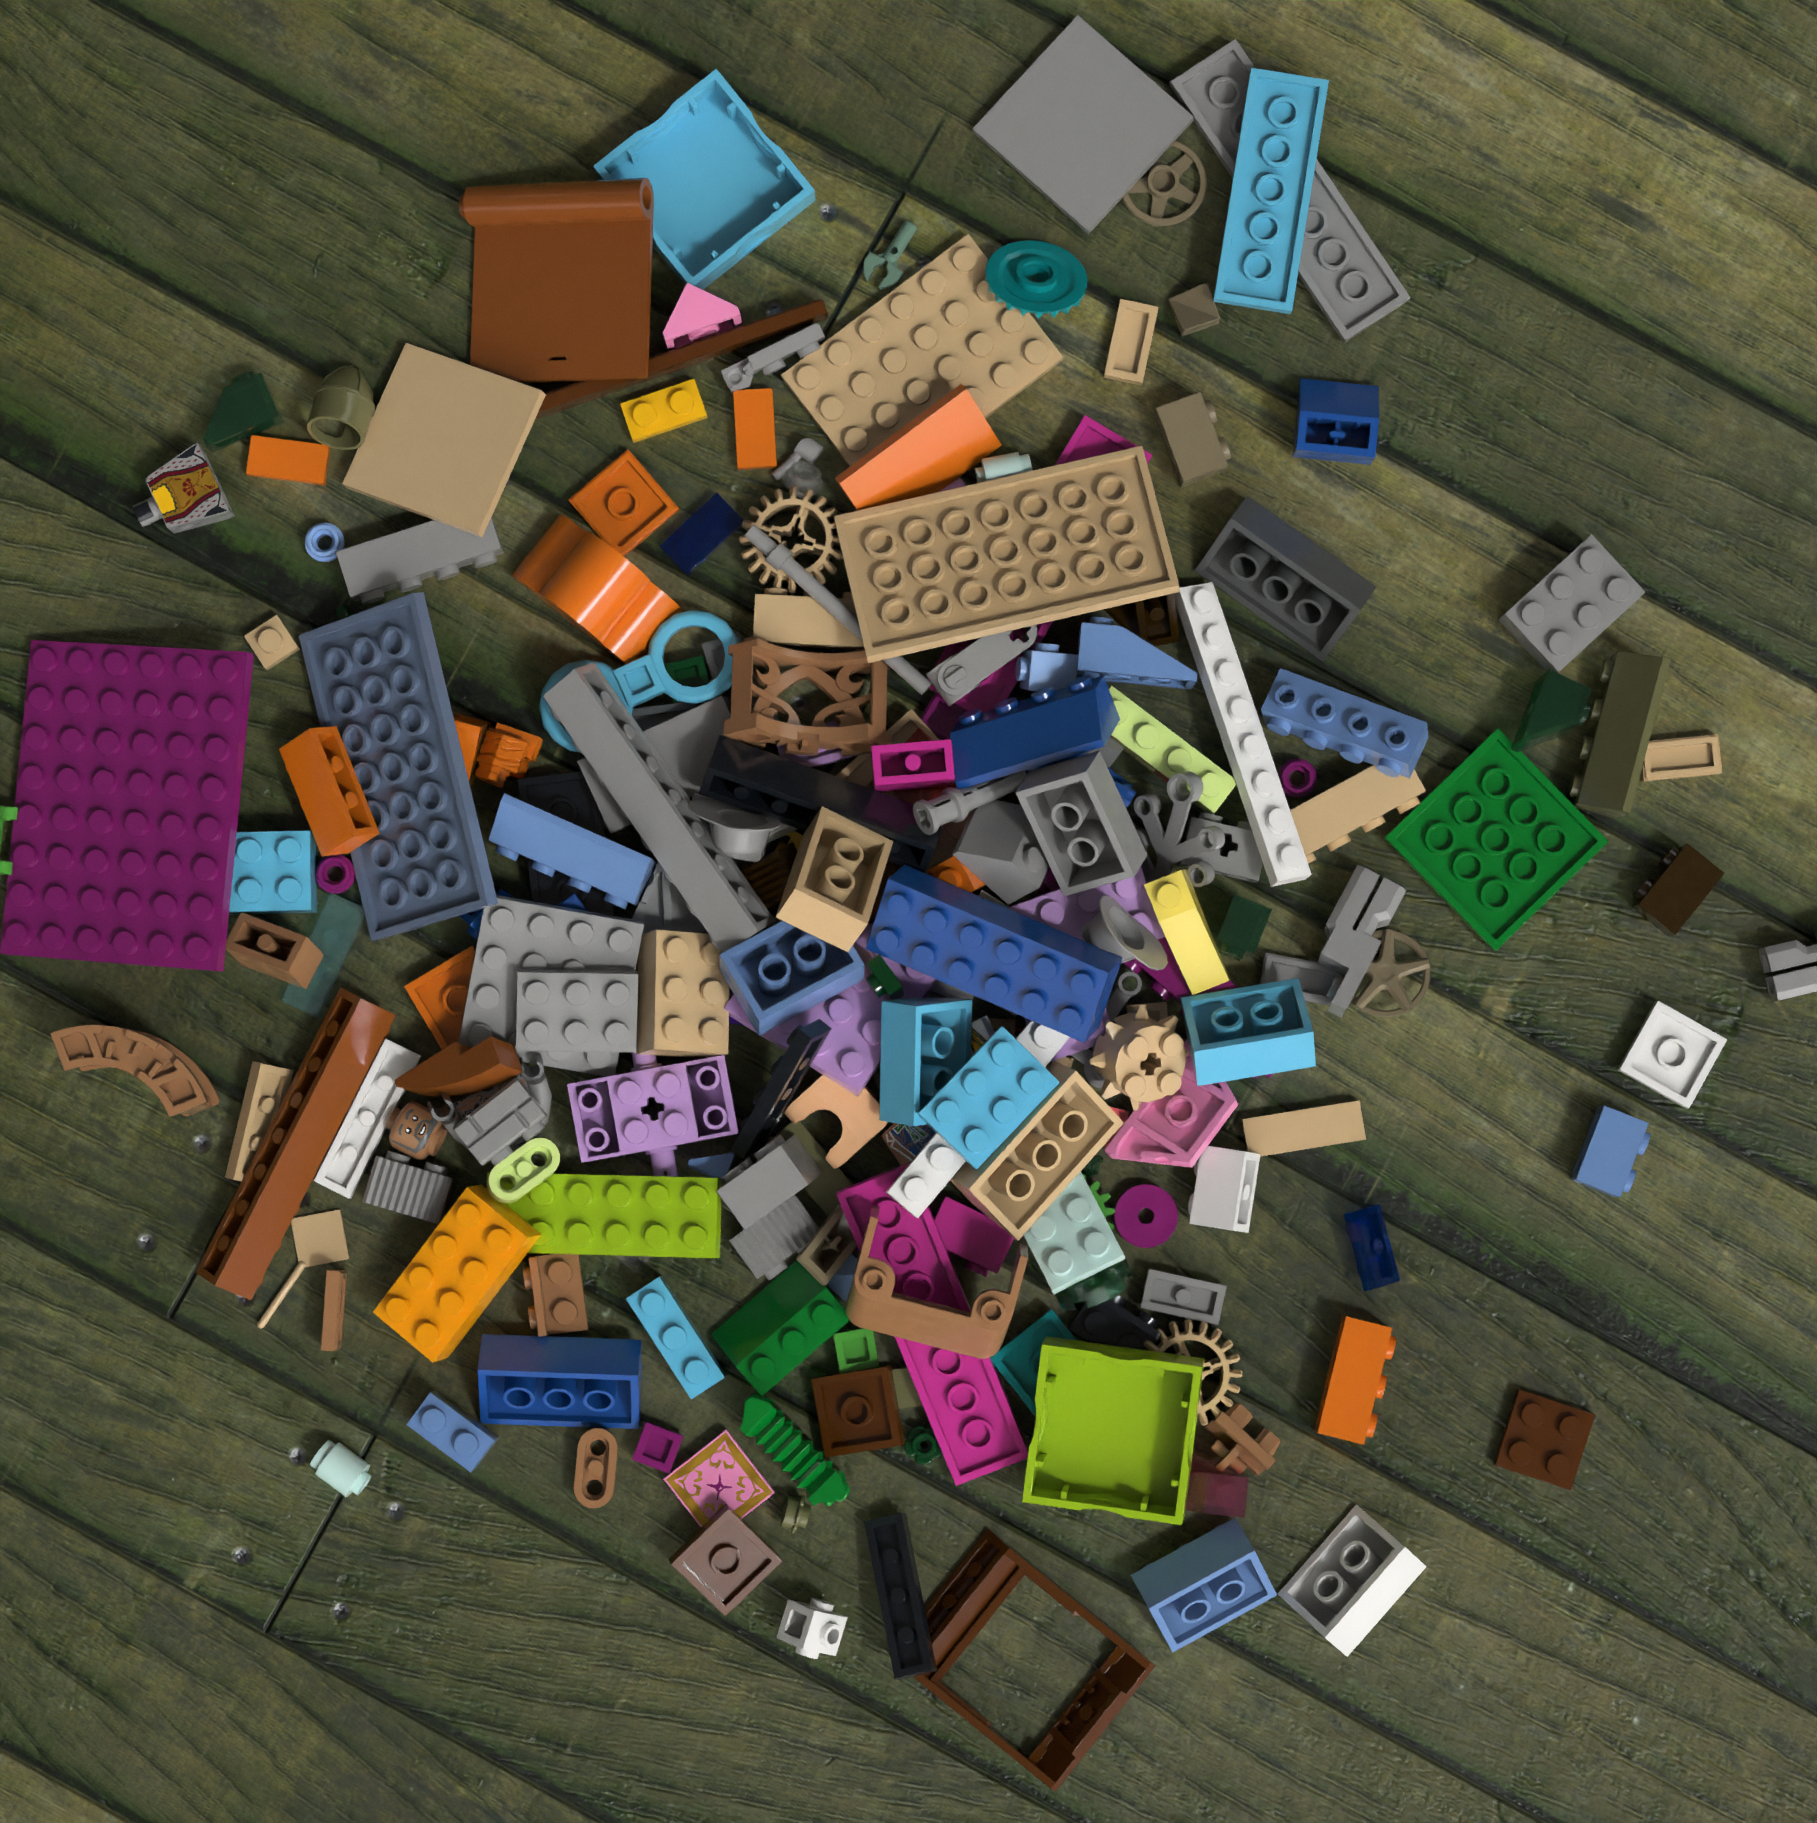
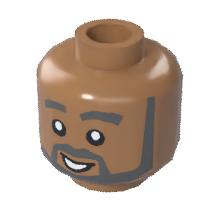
M414 1101L407 1103L402 1110L396 1107L390 1114L385 1126L386 1129L390 1130V1145L418 1160L425 1159L428 1155L435 1156L440 1150L448 1132L441 1121L433 1118L428 1107Z

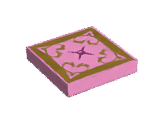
M727 1429L664 1478V1481L700 1527L725 1504L730 1506L743 1519L775 1493V1490Z

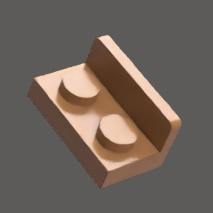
M548 1254L529 1257V1265L523 1266V1276L526 1290L533 1289L534 1305L528 1306L530 1328L538 1329L539 1337L589 1330L580 1255Z

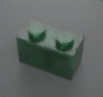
M1233 895L1229 898L1214 935L1216 945L1220 946L1218 949L1219 954L1236 961H1240L1244 956L1250 957L1255 954L1272 909L1238 895Z

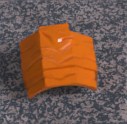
M497 723L495 729L489 728L486 731V737H484L480 754H478L476 759L479 767L476 770L475 777L502 788L507 777L512 776L518 779L526 777L529 763L536 762L543 739Z

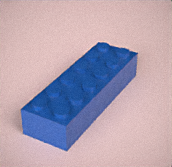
M905 864L887 880L866 946L867 950L1083 1043L1088 1040L1100 1025L1123 959L1121 956L1105 951L1093 944Z

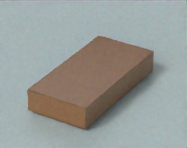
M326 1270L321 1351H337L342 1348L347 1272L345 1270Z

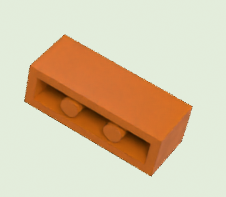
M337 726L309 728L279 748L286 771L290 776L299 798L300 806L305 813L321 856L348 854L380 834Z
M1345 1315L1341 1316L1314 1427L1316 1433L1363 1445L1366 1436L1373 1437L1378 1415L1372 1413L1375 1398L1382 1399L1387 1381V1376L1381 1373L1385 1359H1392L1396 1345V1337L1391 1336V1327Z

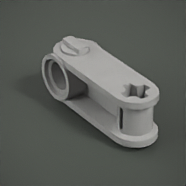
M1037 626L1024 627L1026 631L1022 636L1024 643L1020 639L1014 641L1010 639L1009 634L1013 630L981 637L960 653L956 652L936 666L926 676L949 707L979 686L982 680L1029 648L1036 640Z

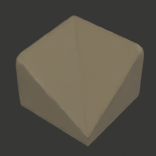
M1208 283L1201 284L1169 299L1181 337L1219 324L1220 316L1215 302H1213V296Z

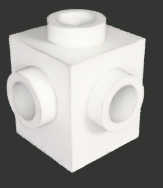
M811 1598L810 1604L788 1599L776 1638L795 1646L796 1653L809 1658L818 1659L819 1653L836 1656L848 1617L834 1612V1604L818 1598Z

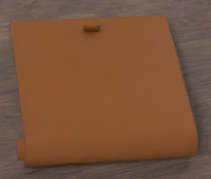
M629 178L468 186L464 194L459 198V211L461 216L466 218L468 224L475 228L470 365L520 383L648 378L654 194L649 179Z

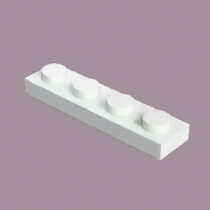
M385 1038L314 1179L315 1182L349 1199L352 1198L386 1130L385 1126L390 1114L398 1106L406 1091L396 1087L394 1080L419 1065L423 1056Z

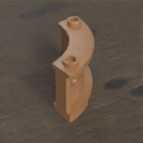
M748 637L742 643L728 646V655L733 657L731 718L724 720L723 735L761 749L766 746V743L784 745V753L818 756V749H841V756L871 754V746L890 744V735L886 733L887 670H890V667L883 660L868 663L864 648H857L853 652L813 653L779 647L768 643L760 637ZM753 665L764 667L767 670V674H761L757 669L754 673L757 683L765 688L764 690L752 683ZM870 673V693L853 699L851 695L860 690L864 680L853 683L849 680V676ZM804 679L815 684L835 703L822 709L815 716L811 726L801 725L794 709L787 702L778 698L786 689ZM752 696H753L754 698L757 699V701H756V703H755V705H754V708H753V710H752V713H751ZM870 703L869 723H866L860 707ZM780 711L785 715L787 722L774 720L773 716H776ZM842 713V715L835 716L833 720L838 723L839 727H827L824 720L826 718Z
M81 1025L50 1033L64 1071L80 1068L81 1071L85 1072L108 1067L126 1071L136 1076L153 1090L164 1105L169 1117L178 1114L190 1116L216 1106L221 1102L216 1089L198 1064L176 1046L159 1037L132 1029L104 1025Z

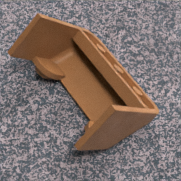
M872 1205L846 1302V1314L849 1320L860 1328L975 1358L985 1359L994 1356L1002 1346L1014 1313L1028 1260V1245L1019 1244L1007 1292L997 1289L981 1292L973 1303L972 1311L968 1312L893 1292L895 1285L893 1268L886 1261L869 1256L880 1210L879 1206Z

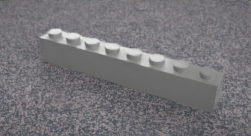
M594 662L573 669L543 695L550 706L552 715L568 731L575 748L589 761L595 770L598 781L607 787L618 803V808L622 815L633 824L640 834L643 845L654 854L663 867L666 878L677 887L686 900L687 908L694 916L698 917L716 948L723 953L776 923L732 858L725 856L717 849L712 840L711 828L707 822L689 811L687 806L691 801Z

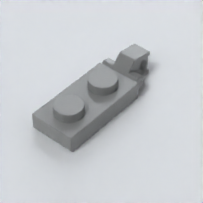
M815 323L748 356L746 359L721 371L727 387L731 393L749 388L755 373L762 370L765 376L770 375L786 366L783 361L784 359L796 353L802 359L821 349L818 342L824 340L825 335L820 325Z

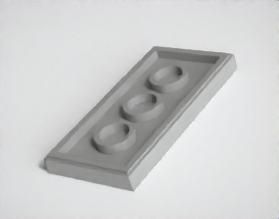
M722 696L643 731L689 798H692L694 793L699 794L719 735L725 736L723 735L724 720L731 718V714ZM586 758L577 761L610 834L633 825L629 819L622 815L618 808V803L607 787L598 781L595 770Z

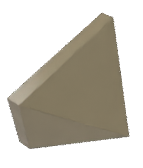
M840 1203L796 1257V1260L822 1286L828 1284L857 1246Z

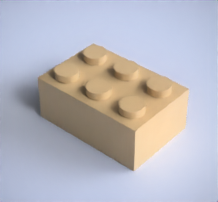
M822 806L802 836L776 918L849 952L868 925L893 841Z
M654 930L642 935L638 953L636 1054L699 1059L728 1054L729 1012L724 1007L729 1002V985L719 970V954L722 952L712 944L709 934Z

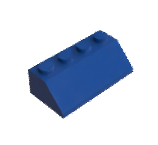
M1082 676L1070 681L1067 684L1068 687L1054 691L1053 687L1042 688L1031 694L1029 699L1018 702L1017 698H1009L994 706L995 709L981 712V709H973L960 715L958 722L950 732L957 789H963L1104 747L1120 721L1104 676L1090 679V676Z
M482 1334L477 1369L480 1424L640 1428L642 1340Z

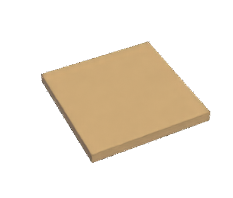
M405 343L376 407L375 414L370 421L365 441L358 448L342 484L347 489L483 537L546 394L540 389Z

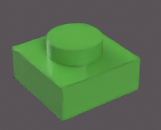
M861 1328L833 1334L840 1373L879 1367L874 1331Z

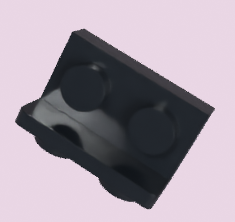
M1107 1287L1102 1293L1096 1289L1092 1291L1068 1327L1069 1330L1087 1342L1149 1350L1143 1345L1146 1339L1155 1343L1162 1335V1333L1155 1329L1159 1323L1157 1320L1140 1309L1136 1315H1133L1122 1307L1126 1300Z

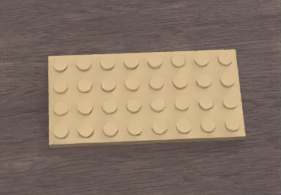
M1143 446L834 516L868 663L1180 592L1176 570Z

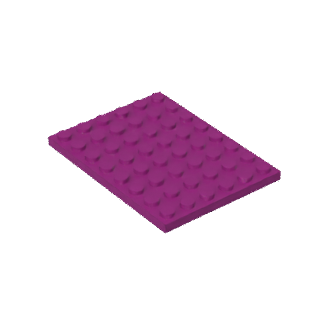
M31 640L15 807L19 811L17 820H13L9 862L13 863L12 874L8 875L0 954L224 971L254 654L241 651Z

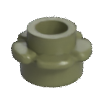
M788 1495L783 1508L780 1526L791 1529L792 1534L796 1533L798 1527L805 1528L808 1522L811 1505L804 1504V1495H801L799 1498Z

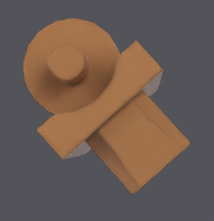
M1241 1403L1235 1404L1226 1412H1221L1219 1416L1212 1418L1204 1428L1217 1439L1210 1448L1221 1457L1214 1466L1219 1472L1231 1466L1239 1475L1248 1468L1258 1476L1265 1469L1268 1470L1276 1461L1272 1456L1281 1441L1266 1428L1262 1429L1252 1439L1243 1428L1253 1417Z

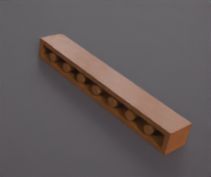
M340 987L195 1273L219 1288L252 1300L257 1288L263 1282L264 1274L274 1254L282 1244V1239L293 1217L298 1213L300 1203L311 1181L315 1179L318 1168L329 1146L334 1142L337 1130L345 1114L351 1108L355 1095L365 1075L369 1072L377 1051L389 1034L391 1024L396 1016L395 1014Z

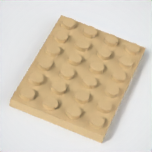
M969 234L820 345L821 349L805 356L781 374V378L849 467L960 384L968 390L986 419L1063 360L1062 354L1029 312L1022 317L1021 311L1017 308L1008 311L1006 302H996L995 294L988 292V282L985 281L988 258Z

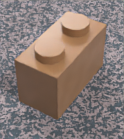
M242 912L226 940V950L242 966L307 989L324 956L307 936Z

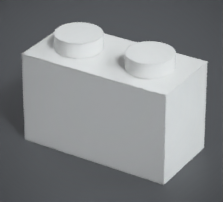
M1207 1146L1194 1164V1173L1197 1177L1194 1193L1191 1194L1188 1202L1189 1224L1249 1233L1260 1154Z

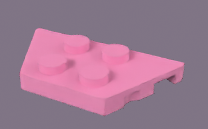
M1188 1040L1184 1042L1188 1055L1186 1056V1064L1181 1078V1087L1174 1095H1166L1162 1099L1149 1103L1141 1102L1139 1109L1132 1112L1104 1151L1107 1156L1112 1159L1192 1168L1236 1109L1238 1103L1226 1081L1197 1086Z

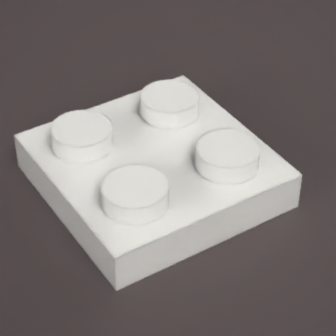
M1655 1001L1617 1070L1680 1106L1689 1109L1727 1039L1662 1002Z

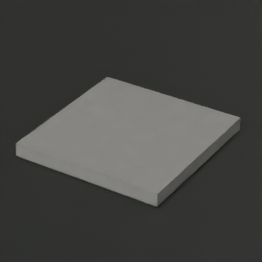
M1077 15L972 130L979 139L1089 235L1194 121V116Z

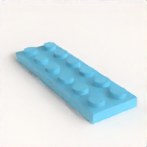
M1251 68L1213 302L1285 314L1292 313L1329 80Z

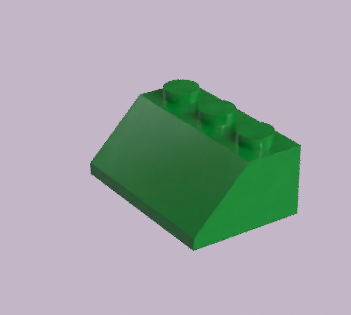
M796 1260L711 1335L735 1367L762 1397L850 1320L846 1314V1307L827 1285L822 1286Z

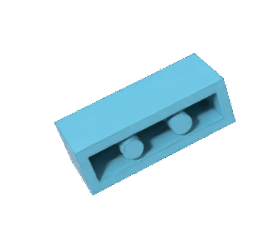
M663 1276L656 1278L626 1298L691 1400L727 1376Z

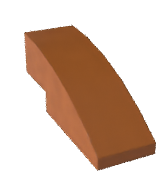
M490 1036L472 1048L454 1042L394 1081L396 1087L422 1096L442 1097V1092H446L449 1096H461L502 1084L523 1071L514 1045Z

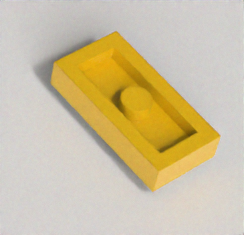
M695 379L620 404L633 443L708 418Z

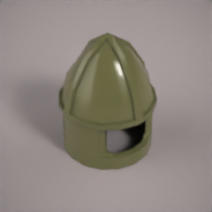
M355 365L339 367L325 376L313 395V405L307 422V431L319 443L340 450H353L361 447L364 443L370 420L375 414V405L373 403V392L367 378L363 374V370ZM320 419H333L344 422L345 426L342 436L334 438L324 434L317 428L316 421Z

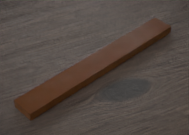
M818 299L650 357L648 378L584 380L545 393L546 396L535 420L827 320L828 312L824 301Z

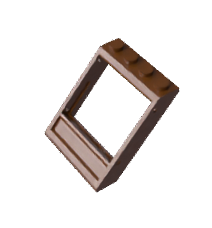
M987 1529L925 1607L937 1671L915 1676L914 1678L1056 1792L1150 1674L1155 1665L1126 1639L995 1533ZM1024 1575L1076 1617L1079 1615L1116 1644L1114 1649L1028 1756L991 1726V1722L940 1682Z

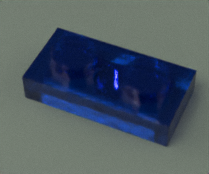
M716 493L677 529L660 548L689 576L742 526L744 520Z
M1380 1204L1344 1214L1347 1233L1351 1240L1358 1274L1364 1291L1399 1282L1400 1277Z

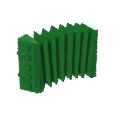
M752 1394L747 1397L744 1402L742 1426L739 1429L747 1437L755 1436V1445L764 1444V1453H772V1462H781V1472H790V1481L798 1480L797 1488L806 1489V1498L814 1506L818 1503H824L825 1506L829 1507L835 1501L845 1500L849 1495L850 1488L844 1472L832 1468L834 1460L824 1459L823 1451L814 1450L813 1441L803 1440V1430L794 1429L793 1420H785L783 1410H777L774 1406V1400L761 1397L759 1394Z

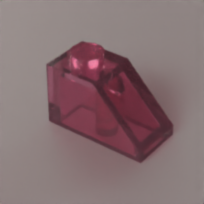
M1191 1469L1186 1510L1245 1518L1249 1477L1245 1474L1239 1475L1238 1473Z

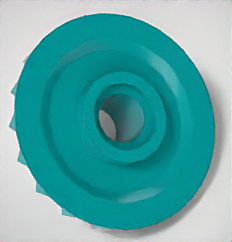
M1034 240L1017 241L999 248L989 258L985 271L988 292L995 294L996 302H1006L1008 311L1016 308L1019 309L1022 317L1029 312L1034 313L1038 319L1043 313L1048 314L1052 318L1058 312L1068 314L1071 307L1079 306L1081 298L1085 297L1088 282L1083 265L1073 254L1057 245Z

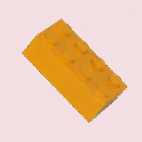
M482 1184L467 1187L373 1313L432 1363L448 1359L542 1234L505 1203L495 1200L489 1194L488 1189Z

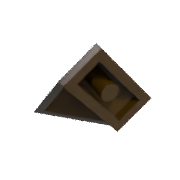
M1174 593L1103 609L1120 626L1153 646L1180 641Z

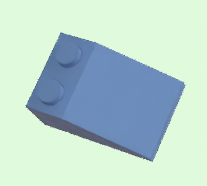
M1090 617L1088 623H1081L1076 655H1078L1076 678L1090 676V679L1104 676L1106 682L1192 690L1197 682L1198 673L1124 627L1113 625V619Z

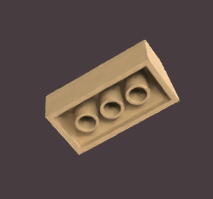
M1056 1061L1047 1070L1060 1083L977 1170H974L965 1162L950 1180L974 1206L1017 1241L1020 1240L1124 1124L1119 1116L1076 1070Z

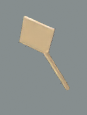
M341 1209L292 1219L291 1225L298 1264L258 1321V1328L262 1329L265 1327L305 1267L350 1259Z

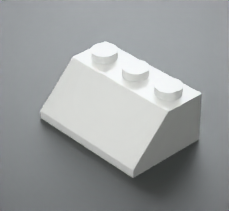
M1356 1504L1280 1590L1278 1595L1322 1636L1348 1657L1426 1566Z

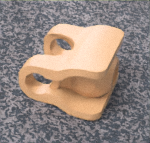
M824 1075L794 1100L784 1113L795 1124L818 1110L831 1111L839 1117L842 1123V1135L826 1156V1161L834 1169L846 1163L883 1130L888 1123L879 1120L880 1104L877 1097L866 1085L859 1096H856Z

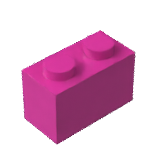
M951 739L871 746L875 791L887 792L954 786L955 775Z
M945 1196L934 1220L950 1259L953 1254L967 1259L965 1267L984 1277H987L989 1271L998 1274L1014 1238L988 1216Z

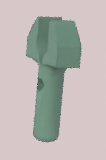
M905 220L884 253L875 255L869 252L864 260L866 283H868L873 275V271L876 268L883 267L884 264H887L888 274L879 285V291L890 289L899 283L903 272L898 269L897 261L917 230V226L913 222Z

